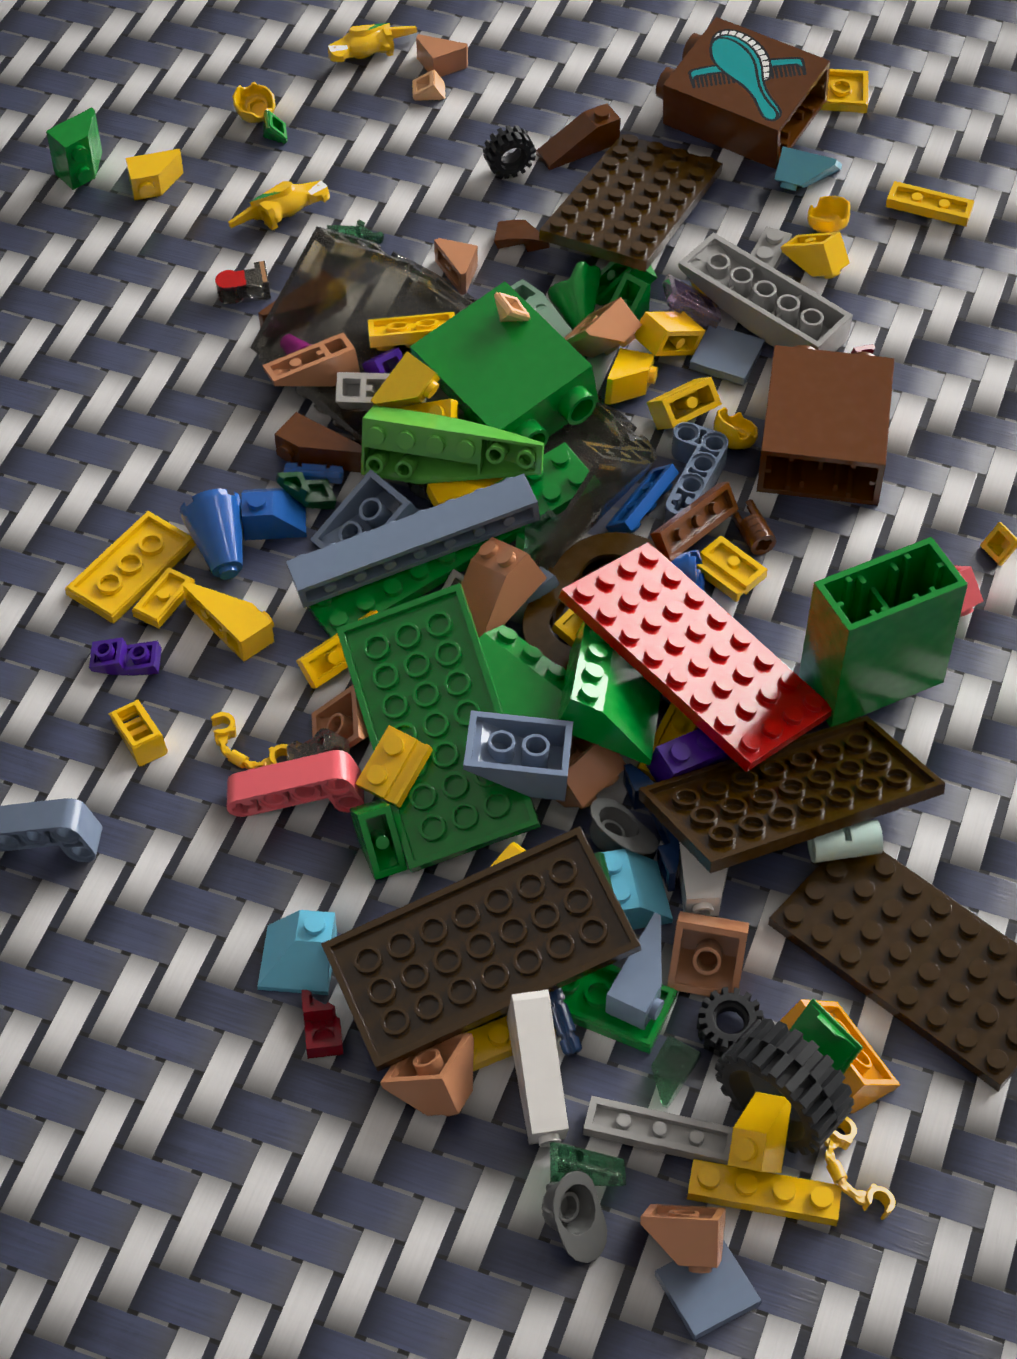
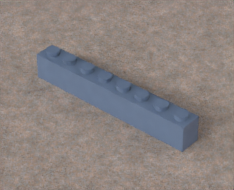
M523 473L515 477L506 478L502 482L486 488L476 489L474 492L459 498L449 499L443 504L432 508L419 510L413 515L397 521H390L370 531L360 532L343 541L330 543L324 548L308 554L298 555L294 559L286 561L302 606L305 608L488 540L491 537H496L539 521L538 501Z

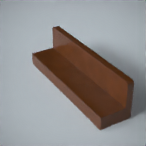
M729 481L715 485L650 534L655 548L670 562L739 510Z

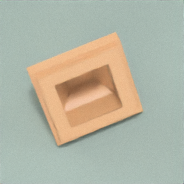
M500 292L494 294L500 322L528 321L530 319V315L517 297Z

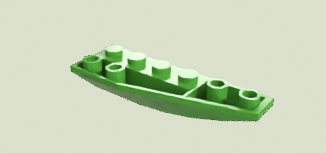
M373 405L362 419L361 475H366L371 469L384 479L428 484L515 477L523 473L525 476L541 475L543 471L544 443L512 432L462 419Z

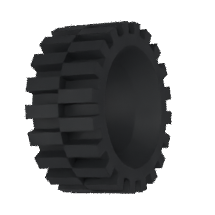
M765 1018L763 1021L757 1019L717 1060L715 1070L718 1072L715 1076L717 1081L723 1084L720 1089L725 1096H729L732 1099L729 1103L733 1109L740 1110L742 1113L755 1092L785 1097L791 1103L786 1147L789 1152L794 1154L798 1151L802 1155H809L810 1152L813 1154L853 1110L851 1107L854 1105V1099L849 1097L852 1093L850 1085L842 1083L845 1076L841 1070H835L831 1066L834 1061L828 1054L823 1056L817 1050L819 1046L812 1040L809 1043L805 1041L803 1033L797 1029H794L792 1032L789 1031L787 1024L780 1021L775 1025L772 1019Z

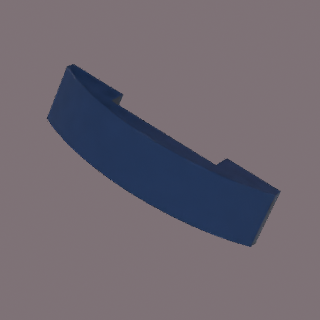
M631 763L625 764L623 784L634 810L644 808L646 806L639 800V788L654 784V782ZM648 809L663 844L658 846L657 863L667 891H675L679 868L680 841Z

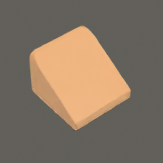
M435 69L412 81L413 99L415 101L445 99V83Z

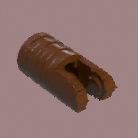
M752 499L746 501V507L751 515L742 519L739 512L736 511L730 517L754 555H763L772 550L777 541Z

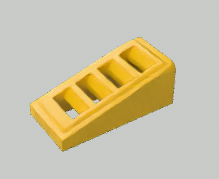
M139 700L109 713L113 724L139 766L152 762L168 753L163 735ZM139 715V717L123 724V722Z

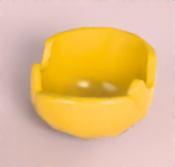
M252 82L247 87L239 85L232 96L236 112L242 120L248 123L264 121V111L268 110L274 113L276 107L274 94L266 86L257 85L255 82Z
M839 196L821 197L815 208H813V205L809 207L807 214L808 224L819 233L840 232L849 223L850 202L844 197Z
M726 407L718 410L713 430L721 432L728 438V448H750L758 438V427L752 421L743 418L741 412L729 416Z

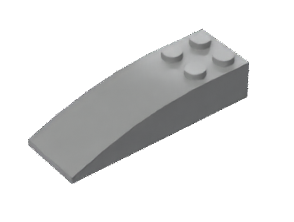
M714 232L678 263V268L722 310L773 347L775 345L789 347L807 345L816 350L835 352L848 340L853 317L851 313Z

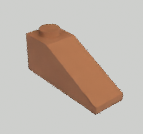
M344 333L262 365L263 370L274 386H336L337 372L360 373L356 350Z

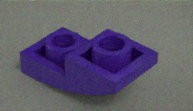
M123 637L92 642L89 669L92 672L111 675L137 676L159 674L162 647L158 641L127 645Z

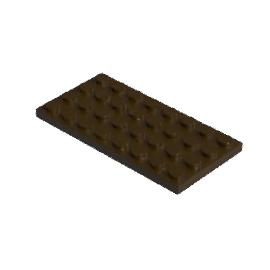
M621 134L540 228L539 240L646 272L721 174L723 163L715 161L708 156L690 154L684 149L666 147L660 142L638 139L637 136L632 134Z
M866 715L801 736L747 772L733 759H729L639 788V800L709 873H713L944 794L945 782Z
M580 826L321 943L377 1072L507 1013L512 994L547 989L550 993L641 951V944Z
M886 852L822 862L769 917V926L999 1092L1017 1071V943Z

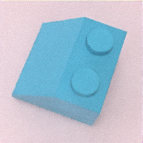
M626 849L601 852L605 856L614 894L633 930L646 928L654 912L661 915V925L673 923L657 861Z

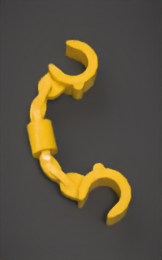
M219 712L211 717L212 726L220 724L229 725L225 729L214 730L216 745L220 746L221 753L228 758V761L242 769L247 768L250 770L276 764V759L280 756H288L291 760L296 759L294 748L287 744H279L275 747H270L269 757L261 762L249 761L248 756L236 750L231 751L226 746L228 739L237 736L234 717L226 712Z
M846 1117L838 1126L846 1135H842L835 1130L824 1142L826 1146L824 1157L828 1164L826 1168L834 1184H838L845 1194L851 1197L857 1204L862 1205L864 1211L871 1205L873 1199L882 1202L884 1212L881 1220H884L895 1207L896 1201L893 1194L888 1189L876 1184H872L867 1191L854 1189L846 1181L848 1177L840 1161L835 1160L833 1150L837 1149V1147L847 1150L857 1134L855 1123L852 1119Z

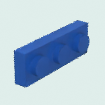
M673 463L654 468L650 471L605 526L608 532L631 534L640 527L641 519L657 506L656 501L673 486L671 482L679 474Z

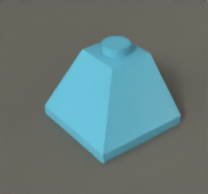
M783 146L774 179L781 182V188L796 191L797 186L805 188L840 171L842 164L834 158Z
M298 910L268 925L257 985L258 990L302 993L301 990L307 989L312 994L328 995L332 968L321 943L337 937L335 912Z

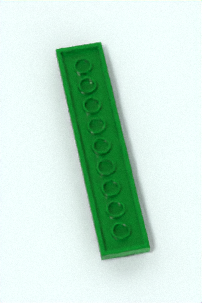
M564 442L544 454L541 475L525 476L538 501L540 520L494 538L507 544L515 541L519 532L525 535L599 491L600 482ZM505 477L496 483L502 482L504 479L509 477ZM488 540L313 604L307 608L328 637L331 638L337 634L336 628L357 621L370 611L377 610L379 613L419 598L446 582L453 569L460 573L466 570L471 559Z

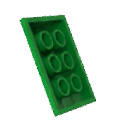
M584 622L570 650L557 720L573 721L572 735L650 765L661 693Z
M504 625L481 635L479 639L503 713L557 720L566 675L565 668L552 662L537 647L528 644L513 629Z

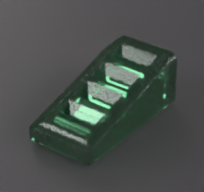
M550 1142V1183L559 1182L567 1173L580 1171L586 1173L593 1180L594 1186L626 1185L624 1159L566 1144Z

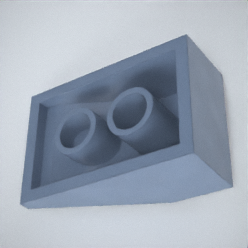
M370 469L310 540L319 548H324L330 543H337L351 538L360 532H367L390 521H397L413 515L419 510Z
M471 710L463 770L529 797L565 801L573 721Z

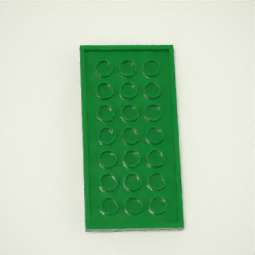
M460 583L336 628L373 752L389 725L418 739V741L430 745L433 749L401 807L398 808L389 802L407 864L412 873L541 827L531 797L463 770L471 710L504 713Z

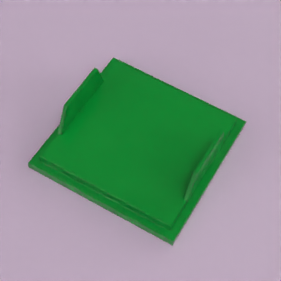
M815 999L809 1002L789 1030L792 1032L794 1029H797L803 1033L805 1041L808 1043L811 1040L819 1046L817 1050L823 1056L828 1054L834 1061L831 1066L835 1070H841L843 1074L864 1048Z

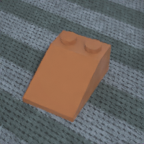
M494 537L485 542L471 559L461 584L479 637L485 632L505 625L547 579L527 552Z

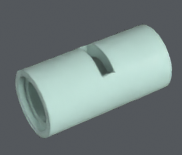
M877 819L863 821L807 840L810 858L813 863L882 854L883 834L879 821Z

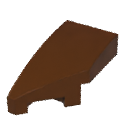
M526 220L500 221L497 224L494 242L498 249L524 244L527 252L550 248L549 242L539 240V231Z

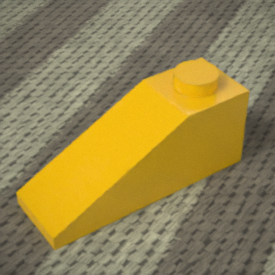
M190 582L183 585L186 605L243 662L274 642V622L267 612H261L250 602Z

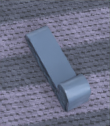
M681 422L674 427L672 456L687 465L666 501L664 523L715 486L727 460L728 438L721 432L691 422Z
M72 798L0 806V852L59 846L70 859L78 862H91L96 858L103 827L83 802Z

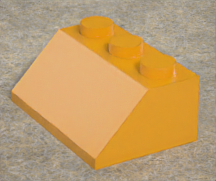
M800 1000L780 1022L787 1024L788 1030H790L811 1000ZM817 1001L864 1047L843 1074L845 1079L842 1083L850 1085L852 1093L849 1097L854 1099V1105L851 1107L853 1110L850 1113H855L896 1090L900 1086L899 1082L839 1003L835 1001Z

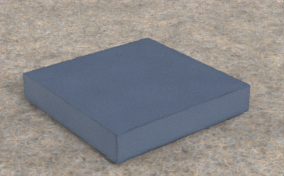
M710 324L690 360L689 369L744 386L764 348L765 340Z
M724 1240L722 1260L718 1268H712L710 1273L689 1272L688 1266H678L675 1261L655 1270L656 1279L694 1341L761 1305L762 1300Z

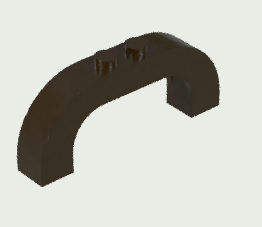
M608 532L589 536L572 545L565 551L556 565L549 567L547 570L555 575L560 584L541 598L528 603L523 617V640L537 647L544 656L567 670L571 646L559 641L551 630L554 623L568 608L558 598L561 590L647 542L655 547L654 542L635 534Z

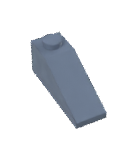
M655 912L638 940L641 944V951L628 957L606 996V1013L642 1030H645L650 1019L656 1020L664 1005V1000L660 999L662 987L661 915Z

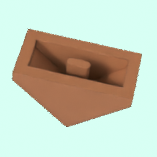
M417 35V59L427 72L435 69L439 76L443 77L467 68L468 44L426 35Z
M442 238L435 239V262L461 295L466 294L478 267V246Z

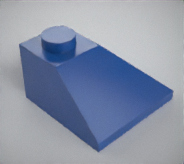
M283 488L242 491L241 511L245 541L307 537L306 507Z

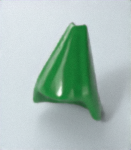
M585 261L576 264L568 280L558 282L548 290V298L572 330L590 313L594 312L599 290L601 269L598 266H589Z

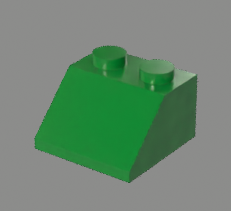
M91 107L46 131L54 173L72 190L96 178L102 156L96 113Z

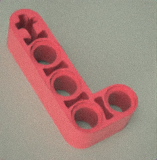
M333 750L237 772L230 775L227 780V811L234 816L246 817L328 798L338 811L349 813L350 808L364 804V790L355 784L362 771L349 753Z

